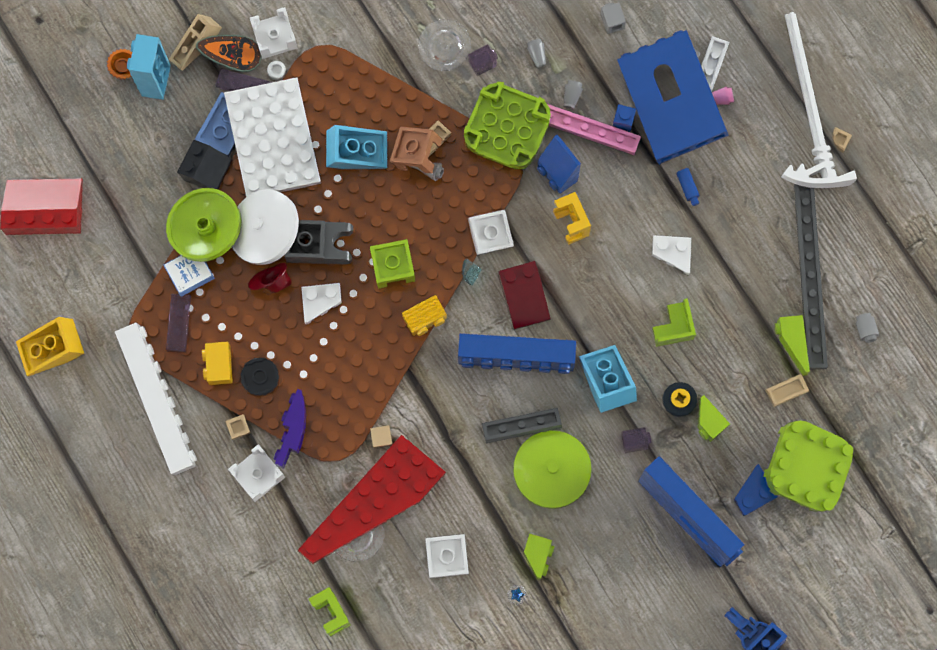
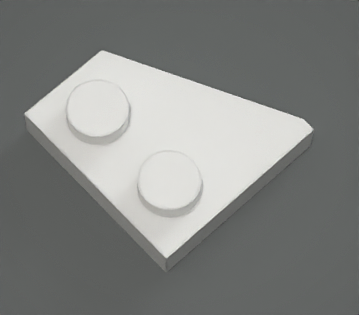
M340 283L301 287L305 324L311 323L313 319L324 315L329 309L335 308L342 303Z

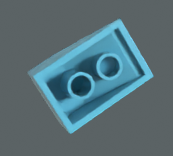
M334 125L326 131V167L338 169H386L387 131Z
M615 345L579 356L600 413L637 401L636 386Z

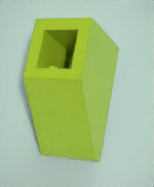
M529 533L523 555L536 579L541 580L542 576L546 577L549 565L545 563L547 557H552L555 546L551 545L552 540Z

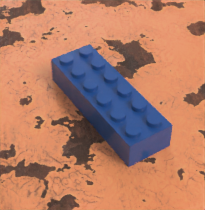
M459 334L458 364L464 368H473L475 365L481 366L483 369L500 367L501 370H512V368H520V371L529 372L531 369H539V372L542 373L557 370L561 374H569L570 371H574L576 340Z

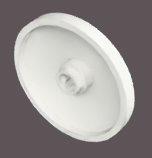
M259 190L247 196L238 205L241 214V230L232 247L239 257L249 263L256 265L273 263L284 256L295 241L299 226L297 209L286 195L276 190Z

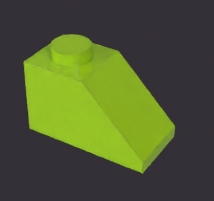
M703 395L699 400L698 429L700 431L698 432L703 439H708L712 442L728 428L730 423Z

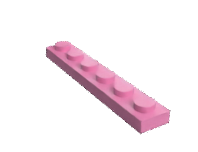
M547 104L551 113L549 126L635 155L641 136Z

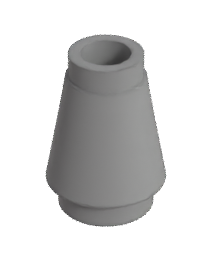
M541 39L528 42L526 49L536 68L547 65L545 46Z
M568 80V83L565 84L563 107L568 109L575 108L583 91L582 83Z

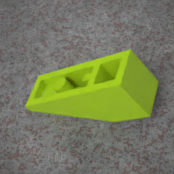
M803 315L779 317L774 326L775 334L779 335V341L801 374L807 376L810 369Z

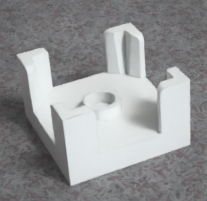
M285 7L276 10L278 16L260 21L258 15L250 17L262 59L298 49Z
M259 444L251 450L252 454L238 465L236 463L228 469L254 502L285 478L284 474L272 462Z

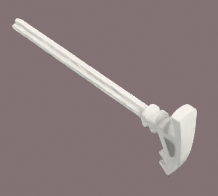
M790 12L785 15L815 146L812 149V154L816 156L814 163L818 165L806 170L804 164H801L796 171L790 165L781 177L794 184L809 188L849 186L857 180L855 170L837 176L836 171L833 169L835 167L834 162L830 161L833 156L829 153L831 150L830 146H827L825 143L796 14ZM821 173L822 178H810V176Z

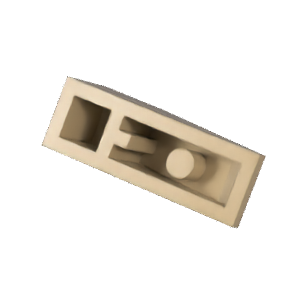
M197 14L169 60L183 71L201 54L196 49V43L204 38L217 36L222 27L211 17Z

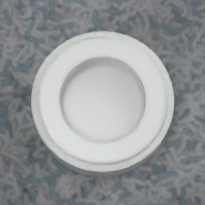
M273 61L268 65L267 72L272 80L278 81L285 77L286 68L282 62Z

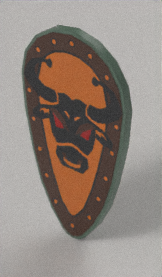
M211 36L196 43V49L203 56L219 65L239 72L254 70L260 64L262 58L258 44L246 36Z

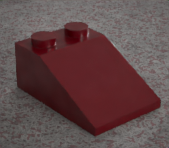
M535 261L498 271V278L514 330L551 320Z

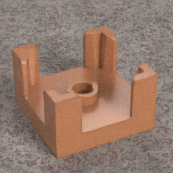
M400 127L390 162L400 170L408 171L406 166H414L424 173L432 174L434 164L428 157L432 144L434 143L440 147L442 138L431 129Z

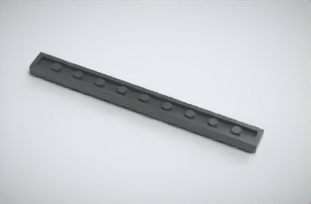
M794 184L803 319L809 369H827L814 188Z

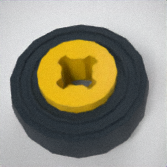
M683 382L669 385L662 397L666 411L677 417L691 414L696 408L698 401L694 388Z

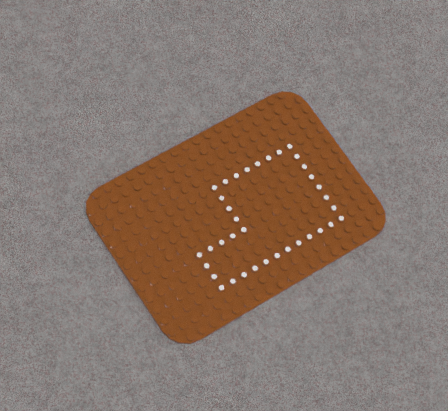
M318 45L304 51L294 61L283 80L298 78L321 184L280 193L286 195L294 203L299 220L346 222L354 226L353 233L350 236L340 237L334 242L335 248L348 251L352 255V262L350 264L287 263L284 255L273 263L256 265L243 260L231 247L222 256L205 261L215 279L182 297L179 295L163 265L135 308L129 325L137 323L141 327L144 326L148 335L145 339L147 344H151L155 353L152 355L153 359L159 363L162 371L237 415L244 414L246 420L280 440L284 432L289 430L284 428L281 421L282 416L290 408L289 400L292 393H296L297 389H300L303 393L306 407V427L300 451L314 459L331 462L341 461L353 455L364 443L371 431L370 428L374 427L434 325L429 327L428 331L421 336L417 334L413 336L402 317V312L434 295L437 296L443 309L446 308L477 256L468 218L505 210L519 187L523 169L507 167L470 151L466 147L464 139V129L470 119L467 116L346 49L334 45ZM439 121L451 132V136L428 157L432 163H442L444 168L442 177L438 178L437 181H434L418 169L406 166L408 171L398 169L390 162L400 127L430 129ZM334 125L387 131V168L338 169L326 167V131ZM236 151L218 190L229 195L238 206L246 198ZM407 239L415 282L406 283V280L387 283V287L378 289L370 246ZM173 249L164 264L177 258L180 254ZM285 262L287 264L286 272L292 284L285 289L272 293L265 288L251 290L248 287L250 279L258 272L279 263ZM340 283L342 303L335 308L329 309L324 315L313 319L311 323L305 324L301 287ZM229 342L231 346L233 383L209 385L207 380H204L203 368H206V361H203L202 350L205 349L206 343ZM262 357L276 365L279 371V382L272 393L265 396H255L244 389L240 374L248 361Z

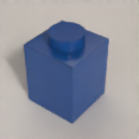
M618 104L613 127L631 132L636 109Z

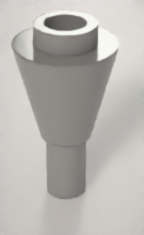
M433 163V173L424 174L437 181L444 173L442 163ZM409 166V167H412V168H415V169L420 170L418 167Z

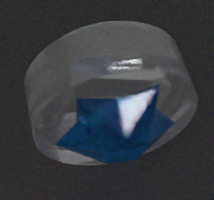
M521 585L511 586L507 592L509 602L513 605L523 604L527 598L526 589Z

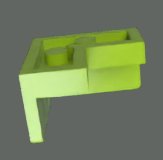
M688 298L684 299L681 303L667 305L670 324L652 328L656 347L694 340L696 332Z

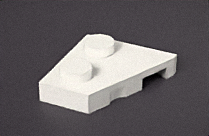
M653 235L652 256L689 275L691 238Z

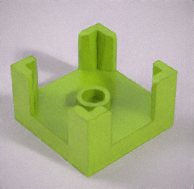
M407 239L370 246L378 289L387 287V283L406 280V283L415 282Z
M330 587L309 598L311 605L316 610L330 604L327 608L332 617L336 616V618L323 625L330 637L351 626Z

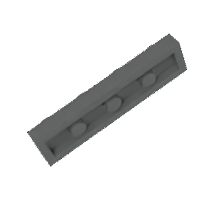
M558 408L485 422L482 423V428L487 444L562 428Z

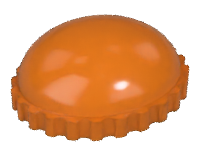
M116 50L108 57L107 67L113 77L120 80L132 77L129 69H127V61L132 56L130 50Z

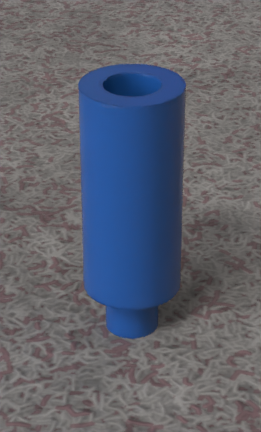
M689 168L678 171L676 175L687 201H691L692 206L698 205V197L700 195Z

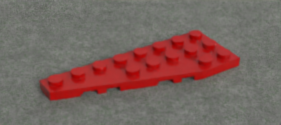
M401 435L303 543L298 552L310 563L318 562L340 547L351 543L354 539L363 536L387 522V520L420 503L446 472Z

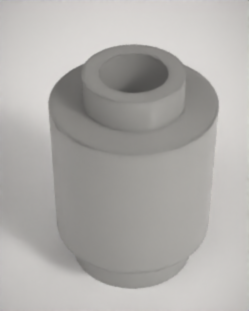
M871 313L857 316L856 326L861 341L866 343L876 341L879 331Z

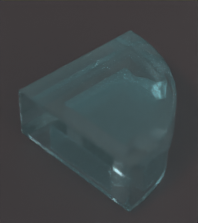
M465 259L462 265V274L465 281L469 285H473L482 269L470 260Z

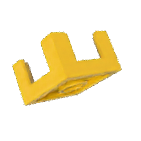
M576 192L554 200V204L557 206L553 209L556 219L570 214L573 222L567 225L569 233L565 236L568 245L588 237L591 224Z

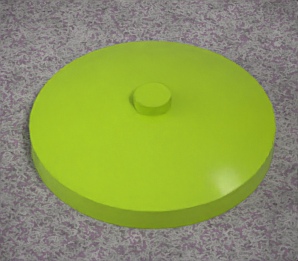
M201 188L185 194L174 204L166 222V233L171 246L182 257L197 262L210 261L225 254L234 245L241 230V214L238 206L229 195L213 188Z
M555 430L540 432L528 438L519 448L514 460V479L519 491L531 503L549 509L566 507L578 500L588 487L591 478L590 457L582 443L570 434Z

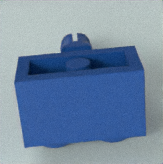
M733 607L724 615L738 628L735 634L741 639V645L744 650H778L786 642L787 635L773 622L768 625L764 622L756 621L752 617L749 620L745 619Z

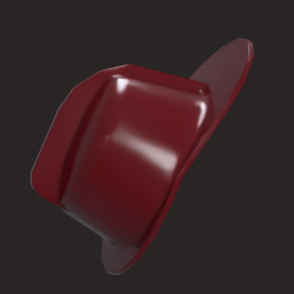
M285 262L279 263L258 272L250 279L248 287L251 290L265 288L272 293L285 289L292 284L286 272L287 264Z

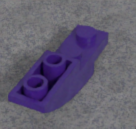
M297 389L296 393H292L289 400L290 408L284 412L281 420L284 428L289 430L284 432L281 439L283 445L280 450L277 449L273 460H275V465L282 469L285 468L291 451L299 454L305 434L306 407L304 396L300 389Z

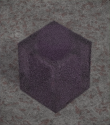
M488 44L468 54V61L476 76L497 66L498 56L494 49H490Z
M645 427L626 430L621 433L624 453L647 450L651 443L650 432H646Z

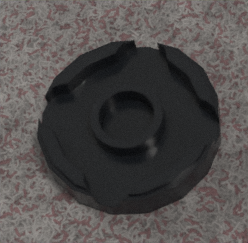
M262 357L248 361L240 374L244 389L255 396H265L272 393L279 382V371L276 365Z

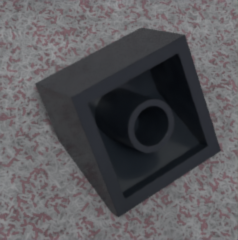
M193 140L177 173L188 183L202 188L219 189L233 160L210 145Z

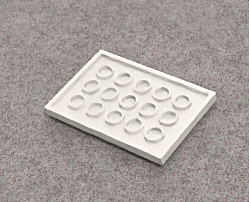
M297 77L224 92L246 197L264 189L284 192L321 184Z

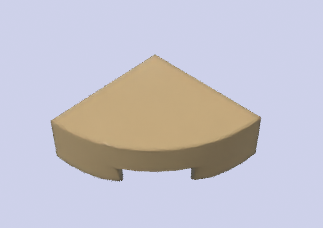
M835 127L832 134L833 143L843 153L852 135Z

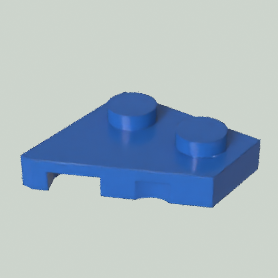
M759 464L755 466L734 498L743 516L778 497V495H774L769 491L770 488L767 485L766 477H764V472Z

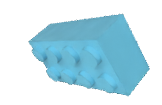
M136 34L135 40L131 43L132 56L127 61V69H129L130 75L141 96L164 100L171 64L159 37Z

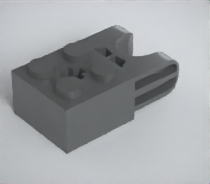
M299 220L295 241L285 254L286 262L350 264L352 262V255L348 251L335 248L334 242L340 237L350 236L353 233L354 226L346 222Z

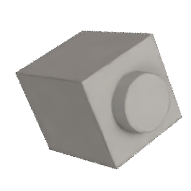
M619 2L607 3L601 7L600 15L607 34L625 29L626 21Z

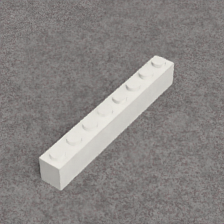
M134 323L115 331L170 473L177 475L196 467L194 462L197 461L196 455L188 447V443H190L186 432H182L180 427L183 425L179 414L176 415L173 408L176 407L172 397H168L166 391L169 389L165 379H161L159 372H162L161 367L153 359L152 355L155 353L151 344H147L145 337H148L144 326L141 327L139 324Z

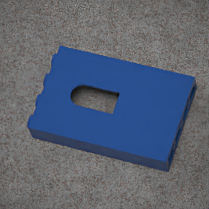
M687 30L677 31L667 39H658L655 44L650 46L644 45L638 51L625 53L621 58L617 59L658 164L729 136ZM659 65H668L672 69L682 95L664 102L654 78V71Z
M660 456L643 471L638 482L719 567L723 564L728 566L743 552L741 548L745 544Z

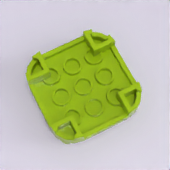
M497 81V83L489 84L480 91L479 98L467 126H465V145L473 153L514 169H526L535 159L551 118L550 108L540 96L537 98L504 85V82Z
M801 420L789 422L780 428L778 432L780 437L768 469L764 470V477H766L767 485L770 488L769 491L774 495H780L808 508L809 511L823 512L832 510L840 498L852 463L853 447L843 438L809 422Z

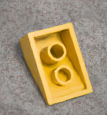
M57 317L16 341L26 376H32L68 363L84 354L74 320L70 318Z

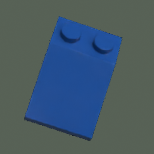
M557 134L539 157L537 170L543 177L546 176L548 178L550 187L561 194L578 181L581 163Z

